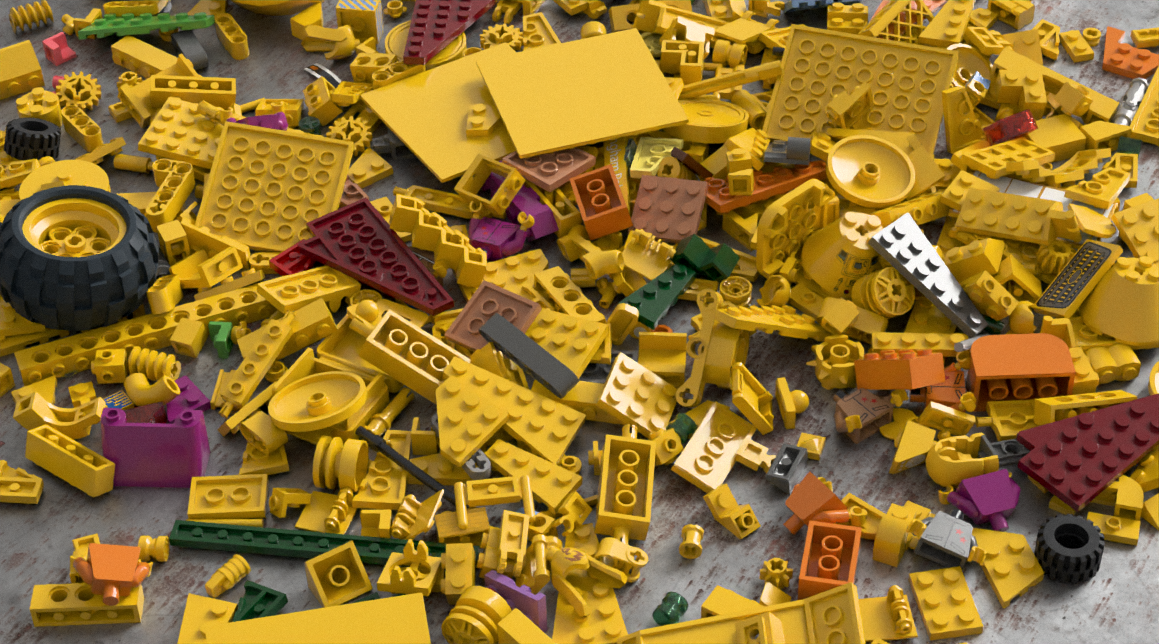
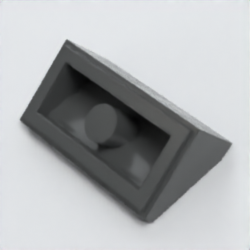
M784 443L768 470L765 479L785 493L791 494L807 465V449Z

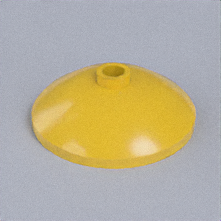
M953 44L947 48L948 50L958 51V59L952 79L953 87H965L976 71L983 78L990 79L989 76L993 65L981 51L967 44Z

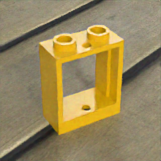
M478 153L454 190L464 201L469 203L474 201L478 207H480V202H482L485 210L502 216L526 180L516 168ZM491 172L506 179L489 201L476 194Z

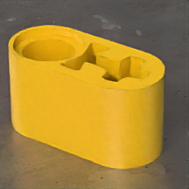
M263 411L256 413L239 424L243 437L265 455L288 442L285 430L276 427L272 423L271 418Z

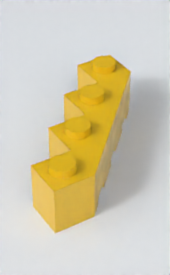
M396 194L390 213V229L398 232L412 233V247L420 250L434 251V264L438 260L443 259L450 269H455L457 271V284L479 288L487 268L486 252L481 248L475 249L469 244L470 239L458 230H451L446 226L447 221L436 212L430 213L424 208L425 203L420 199Z

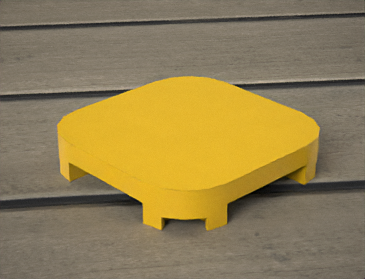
M818 179L808 180L774 201L762 214L757 229L756 269L761 276L768 279L772 275H779L780 269L794 251L797 252V259H801L802 248L808 237L826 226L828 202L835 198V191L831 190L828 185Z

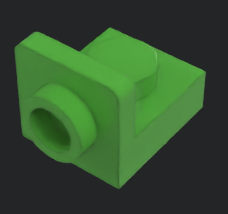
M210 321L208 324L210 338L214 342V348L218 351V357L228 359L234 344L231 340L232 323Z

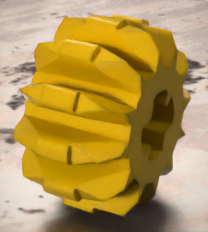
M1055 239L1049 246L1041 244L1037 251V264L1041 266V271H1048L1049 275L1052 273L1058 275L1076 253V250L1071 248V244L1064 243L1063 240L1057 241Z

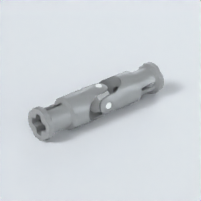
M1138 77L1131 81L1130 88L1126 91L1123 102L1119 105L1113 117V123L1130 126L1149 87L1145 79Z

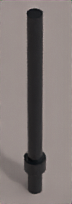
M362 426L357 428L355 434L364 441H367L371 449L377 453L381 452L434 492L437 493L443 489L442 497L456 507L455 494L388 446L386 440L379 435H373Z

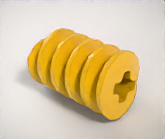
M41 0L40 4L37 1L33 2V7L28 3L25 5V9L20 5L17 11L14 7L10 8L9 20L14 33L17 32V26L24 31L25 24H27L29 29H32V22L39 27L40 20L47 25V19L50 18L52 23H54L52 10L46 0Z
M665 157L659 163L658 177L698 181V177L674 157Z
M135 346L132 349L127 362V373L129 375L142 373L152 381H158L164 375L169 376L175 381L181 372V363L175 360L173 354L167 356L166 353L161 352L158 355L156 350L150 352L149 349L144 348L141 351L139 346Z

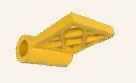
M773 89L755 94H750L747 90H740L733 95L731 103L748 112V124L751 128L755 130L763 129Z

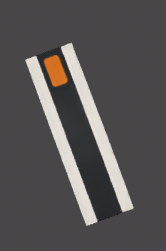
M318 63L303 69L317 78L323 76L335 89L341 82L334 73Z

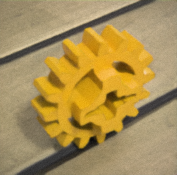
M495 24L494 28L488 26V30H483V34H480V47L484 50L505 42L515 52L516 50H521V46H524L523 32H520V28L514 29V25L507 27L506 24Z
M82 71L79 75L72 72L71 77L65 74L64 80L59 79L58 86H56V95L59 98L60 107L75 105L83 112H86L87 108L92 111L93 105L98 106L99 99H101V85H98V80L96 78L91 80V74L83 76Z
M350 116L349 120L342 117V122L339 123L335 120V126L328 127L327 138L354 142L353 154L355 157L358 156L359 151L362 153L365 151L364 147H371L370 141L373 139L372 128L368 126V121L362 122L361 117H358L356 120L353 119V116Z

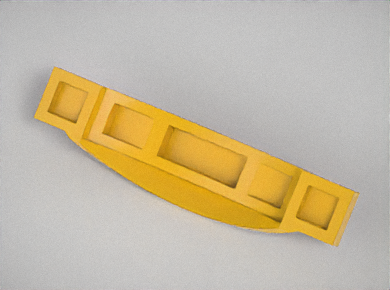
M1111 148L1077 151L1067 162L1051 171L1039 166L1038 159L1006 162V171H1016V175H1022V178H1032V182L1038 181L1039 184H1047V186L1055 188L1061 187V183L1062 186L1075 185V180L1084 179V174H1088L1089 169L1098 168V163L1103 162L1102 158L1111 157Z

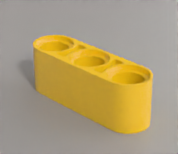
M228 13L217 14L214 17L217 38L233 59H246L249 56L246 34L232 15Z
M402 59L372 74L373 90L426 71L425 65L403 64Z
M69 105L61 110L65 131L87 152L91 153L94 148L104 144L101 128L78 106Z
M178 274L166 275L157 279L153 286L148 289V292H146L153 315L172 310L184 297Z
M826 297L823 300L816 318L818 324L821 325L823 317L839 299ZM857 306L860 312L858 319L844 335L871 344V333L885 332L888 320L879 314Z

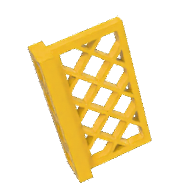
M890 0L857 35L875 38L882 36L883 39L887 40L888 38H893L894 41L900 42V40H903L906 43L919 45L918 37L926 28V26H923V16L929 22L933 20L934 16L923 0H914L917 4V11L911 10L912 0ZM900 12L906 13V23L900 22ZM911 14L917 15V25L911 24ZM889 24L894 25V34L888 33ZM900 26L906 27V37L900 36ZM911 28L917 29V38H911Z

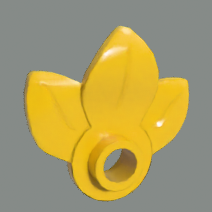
M893 408L892 416L894 422L880 427L879 431L885 438L894 440V447L897 448L908 420L928 428L930 427L920 424L919 417H916L913 411Z

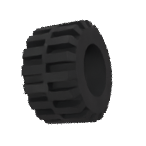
M14 119L6 125L4 151L11 157L22 161L39 160L45 156H50L55 160L59 155L61 129L57 125L42 119Z
M1058 514L1055 518L1049 517L1046 519V522H1043L1040 525V529H1038L1034 552L1044 571V575L1048 574L1050 579H1058L1060 583L1065 584L1066 581L1071 582V584H1077L1078 581H1088V577L1093 578L1100 569L1105 544L1104 535L1100 533L1101 529L1098 526H1093L1094 522L1089 519L1085 520L1080 515L1076 517L1073 514H1067L1066 516Z

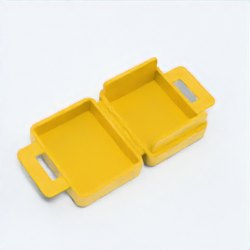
M381 299L376 303L381 316L390 309L401 317L411 320L410 322L419 328H422L429 318L428 314L387 299ZM348 314L336 325L338 331L327 336L317 347V358H314L313 349L307 348L273 386L272 394L274 396L290 383L313 374L344 371L356 374L363 379L367 390L366 402L355 414L335 425L307 432L285 431L287 434L314 444H318L321 436H331L332 439L340 437L343 444H345L347 439L358 440L360 437L355 434L359 426H368L372 416L381 413L388 405L389 392L396 393L404 386L398 380L359 357L367 338L349 328L352 319Z

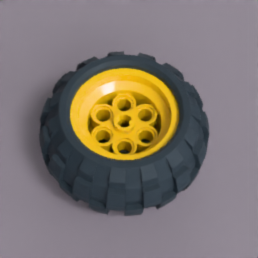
M81 185L49 188L19 201L7 213L3 223L0 222V294L3 300L9 303L18 314L33 323H39L51 329L85 331L112 325L118 322L119 319H122V317L130 315L144 303L146 292L153 286L156 279L159 248L151 225L138 208L129 204L127 199L100 188Z

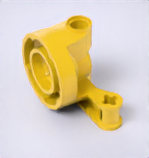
M711 289L701 290L697 295V304L703 317L700 336L693 337L687 342L686 351L690 357L695 359L691 377L676 392L677 402L684 407L694 408L701 403L706 383L716 384L718 388L732 390L731 366L736 362H740L745 366L750 339L749 331L732 328L714 319L716 310L722 309L723 298L720 293ZM706 298H713L714 303H706ZM702 342L698 347L697 355L695 353V346L697 343ZM685 394H693V399L685 398Z

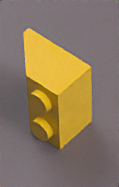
M987 238L973 241L959 248L954 247L947 251L944 263L958 283L984 270L990 275L998 273L1005 243L1003 240Z

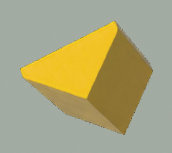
M353 540L304 562L308 588L323 608L338 606L373 589Z

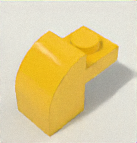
M1122 475L1118 481L1113 482L1094 498L1091 503L1114 506L1113 516L1140 521L1144 493L1141 486L1135 480Z
M891 504L887 514H883L875 537L872 560L898 567L906 550L908 535L906 530L912 519H916L917 511Z

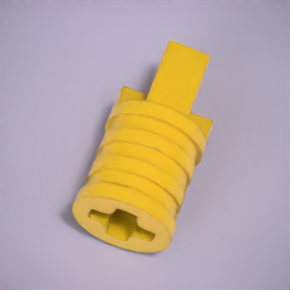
M235 554L232 559H229L227 563L217 569L205 583L207 594L215 599L226 590L232 589L235 584L251 572L247 561L239 554Z

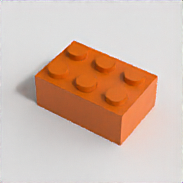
M612 164L569 179L590 241L633 226Z
M895 349L880 351V355L878 353L864 354V359L854 360L857 390L860 388L866 390L917 389L945 382L942 353H932V349L917 350V353L913 352V349L899 350L898 353L895 352Z
M809 520L799 575L797 600L814 596L850 582L855 583L862 527Z

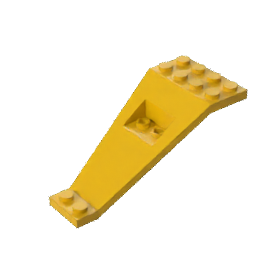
M850 582L802 600L639 630L617 638V644H865L857 587Z

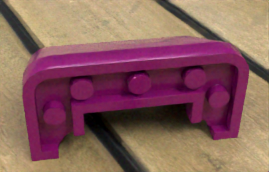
M103 408L101 414L103 457L115 463L113 486L191 488L192 477H205L211 452L203 410H185L176 416L174 424L126 423V414L123 410Z

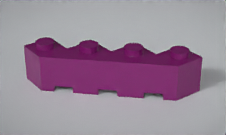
M491 172L482 185L483 192L491 189L490 194L491 198H493L506 178ZM523 184L506 208L508 219L513 224L520 223L518 215L521 212H524L527 218L529 214L534 218V225L526 230L528 232L526 236L528 242L558 231L559 228L551 208L547 204L542 205L539 202L540 196L531 187L526 188Z

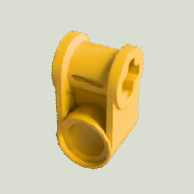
M606 537L600 541L595 557L596 560L622 571L628 577L626 582L630 583L638 580L640 569L646 566L648 562V556L643 550L627 545L612 537Z

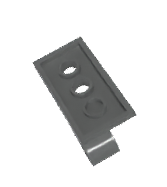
M788 137V141L774 140L773 143H769L765 151L764 162L809 165L812 156L810 154L811 138Z

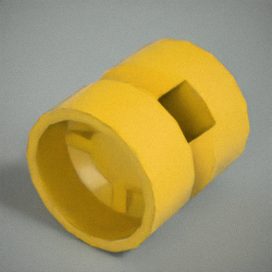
M718 39L714 46L712 63H721L724 67L729 65L730 68L745 65L748 46L740 43L732 45L730 41Z

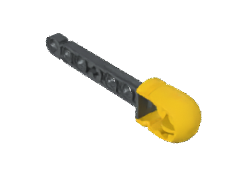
M982 432L972 434L970 437L966 435L950 437L938 441L930 448L925 459L926 469L936 484L942 487L951 485L953 488H957L964 479L999 471V467L1018 464L1019 460L1028 454L1030 450L1016 441V439L990 443ZM1007 450L1016 451L1017 454L1008 453Z

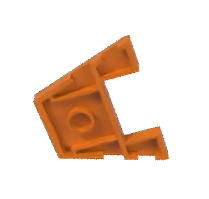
M1108 26L1102 70L1131 79L1138 77L1146 79L1155 74L1159 66V54L1151 53L1147 49L1132 47L1127 43H1121L1124 39L1125 31Z

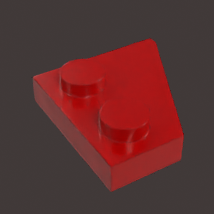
M302 239L270 259L269 266L281 276L312 269L316 260L298 251L297 244L306 241Z

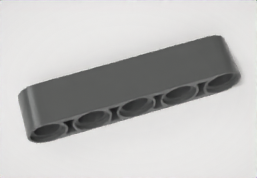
M495 313L478 329L487 342H493L497 350L502 351L506 357L560 399H563L579 382L578 377L573 371L500 314Z

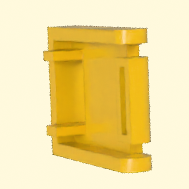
M736 362L732 364L733 404L762 435L773 431V396L742 363Z

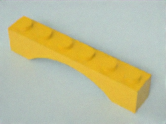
M1007 48L1003 49L993 63L989 76L996 80L999 70L1042 71L1045 91L1054 95L1059 92L1066 81L1076 86L1081 85L1089 91L1088 96L1094 100L1089 110L1081 116L1085 124L1095 121L1111 122L1119 105V102Z

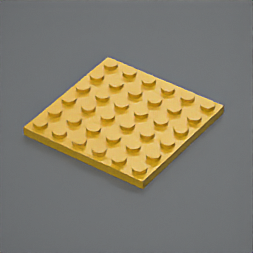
M225 121L194 226L200 229L204 226L210 229L211 234L220 238L226 236L248 246L250 250L262 252H283L302 239L308 240L312 238V235L307 230L306 223L339 208L355 147L354 142Z

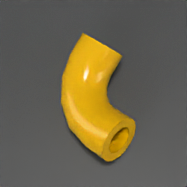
M134 373L128 376L123 383L131 401L136 406L147 410L161 408L180 394V389L176 382L167 375H164L156 383L150 385L144 374Z

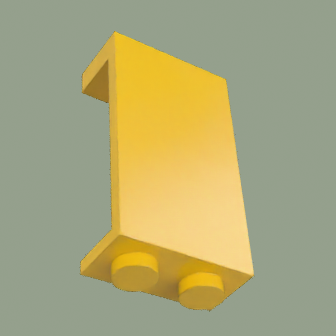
M182 53L178 55L177 62L174 65L155 74L202 77L197 74L192 62L186 59ZM151 77L131 88L127 83L120 86L117 96L141 128L150 125L151 119L154 118L157 108L150 107Z

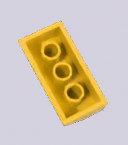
M30 40L0 49V100L45 86L42 70Z

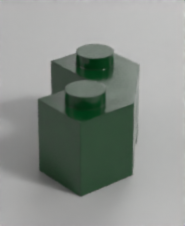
M696 234L682 239L675 249L677 252L673 258H670L674 264L680 263L695 271L696 274L705 276L706 280L717 282L728 278L740 259L733 249L725 243L710 249Z

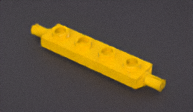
M412 185L407 189L395 186L393 189L394 196L400 194L420 199L425 203L424 208L426 210L467 219L473 218V213L469 208L470 203L464 201L458 194ZM485 210V213L482 216H480V219H482L483 217H496L505 219L506 210L504 211L502 216Z
M287 310L281 321L271 319L220 394L225 401L224 406L218 412L221 417L227 419L233 408H243L293 334V329L289 326L296 316L293 311Z

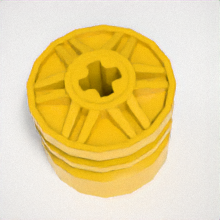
M886 267L859 278L852 288L851 298L856 306L879 314L888 320L903 315L911 309L915 300L914 285L894 267Z
M321 436L316 446L313 460V482L315 487L325 488L327 486L328 489H335L339 482L340 489L349 487L353 492L358 493L360 484L368 472L369 448L367 441L347 439L343 446V441L340 437L332 439L331 436Z
M470 586L464 590L455 607L451 609L449 615L443 621L441 626L442 634L449 644H497V624L512 610L508 603L491 589L482 586Z

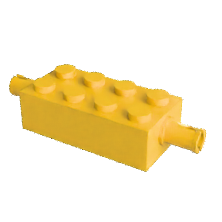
M390 309L378 325L370 324L359 317V315H356L349 325L350 329L367 338L359 357L436 404V389L445 381L443 379V372L454 356L468 363L471 362L466 356Z
M630 424L623 426L622 437L606 434L601 455L594 529L595 534L613 536V538L627 545L629 539L646 540L651 518L656 451L655 441L637 439L638 428L635 425H632V433H629Z

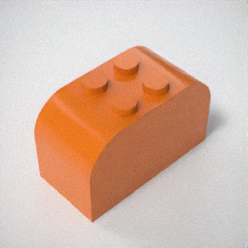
M1046 333L980 337L971 346L970 365L966 381L967 392H972L977 399L975 410L972 412L986 411L987 402L1033 400L1072 395L1076 372L1067 344L1057 336Z

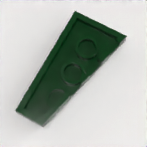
M677 263L618 304L625 303L637 308L639 311L638 322L655 330L658 326V321L664 319L667 315V310L677 303L679 295H683L695 281L696 272Z

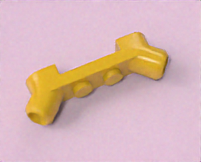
M574 225L567 235L557 239L562 255L570 262L578 258L585 263L589 276L594 280L606 274L620 273L624 269L625 261L622 253L617 249L602 251L600 247L594 246L583 225Z

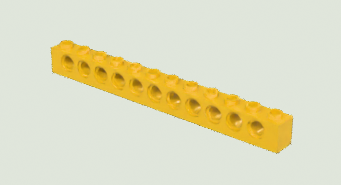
M257 284L179 305L162 314H147L14 352L23 384L27 386L54 375L56 378L91 369V361L95 360L96 350L125 349L127 358H129L135 346H139L141 351L144 348L152 351L171 346L170 338L181 318L203 322L209 335L208 324L210 321L231 322L233 327L240 326L241 321L251 323L268 318L277 308L257 292Z

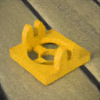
M409 539L403 549L404 554L391 553L377 581V591L402 594L422 592L423 596L430 595L442 569L441 557L429 556L428 547L422 540L419 541L416 551L412 539ZM399 565H406L410 567H407L405 570L401 571ZM419 567L428 568L430 573H420Z

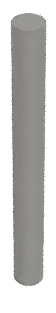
M985 333L958 342L954 345V349L956 352L970 349L975 340L990 334Z

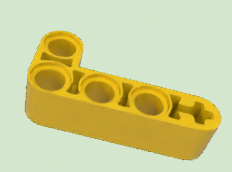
M159 159L152 164L155 183L160 188L146 207V215L155 233H157L156 226L174 220L196 185L193 167L188 162Z

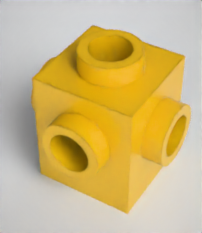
M96 350L95 360L91 361V372L93 375L96 374L98 384L124 383V380L128 377L126 350Z
M658 428L649 434L650 438L648 441L656 442L654 466L662 464L666 466L678 459L677 455L684 450L681 438L673 428L664 431L662 428Z

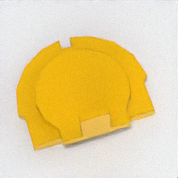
M1068 204L1067 208L1075 214L1079 230L1101 238H1112L1117 230L1108 218L1093 209Z
M489 342L483 348L477 349L470 357L471 364L504 379L511 377L510 372L518 371L513 361L504 359L502 351L496 352L493 342Z

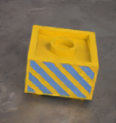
M339 0L336 6L338 28L349 25L353 29L354 39H359L360 43H363L370 37L376 39V45H378L384 32L381 0Z

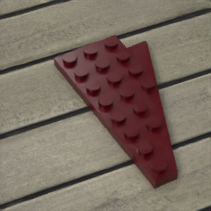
M416 0L403 55V64L425 65L496 4V0Z
M366 197L306 223L307 230L312 235V238L297 244L298 251L301 254L432 316H436L454 307V300L393 229H390V225Z
M1159 393L1019 431L1016 441L1030 450V452L1019 460L1017 467L1078 513L1159 445Z

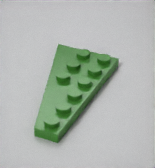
M205 12L195 13L194 15L178 13L176 16H170V13H160L158 16H152L151 13H143L140 16L126 13L119 17H116L115 13L105 14L104 18L94 20L95 23L78 31V37L81 40L87 39L92 34H97V38H103L113 35L115 32L117 36L147 34L159 28L161 32H169V30H174L180 27V30L203 29L213 25L215 19L214 15H206Z

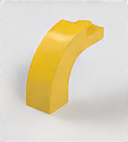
M35 391L17 400L13 418L27 430L47 424L74 440L90 435L91 426L101 421V414L106 402L101 397H98L76 408H60L47 402Z

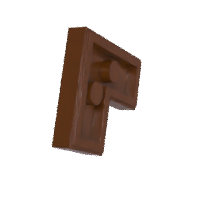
M674 147L671 151L672 157L703 179L714 175L682 150Z

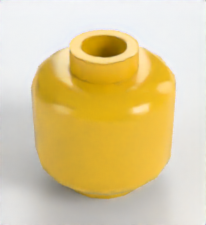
M597 21L585 23L580 30L581 39L607 34L605 26Z

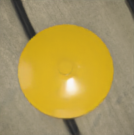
M855 135L844 138L832 147L826 160V174L833 188L847 200L864 207L887 208L901 203L910 194L915 181L914 167L908 156L896 145L875 136Z
M344 371L317 373L296 380L278 391L269 402L268 412L272 423L279 429L291 432L319 430L335 425L355 414L366 402L367 390L363 379L356 374Z

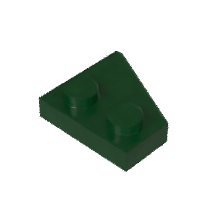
M247 580L244 584L246 590L244 597H240L239 608L235 612L232 622L274 616L288 603L287 596L282 592Z

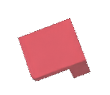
M63 32L42 41L45 57L56 66L76 57V52L68 47L66 36Z

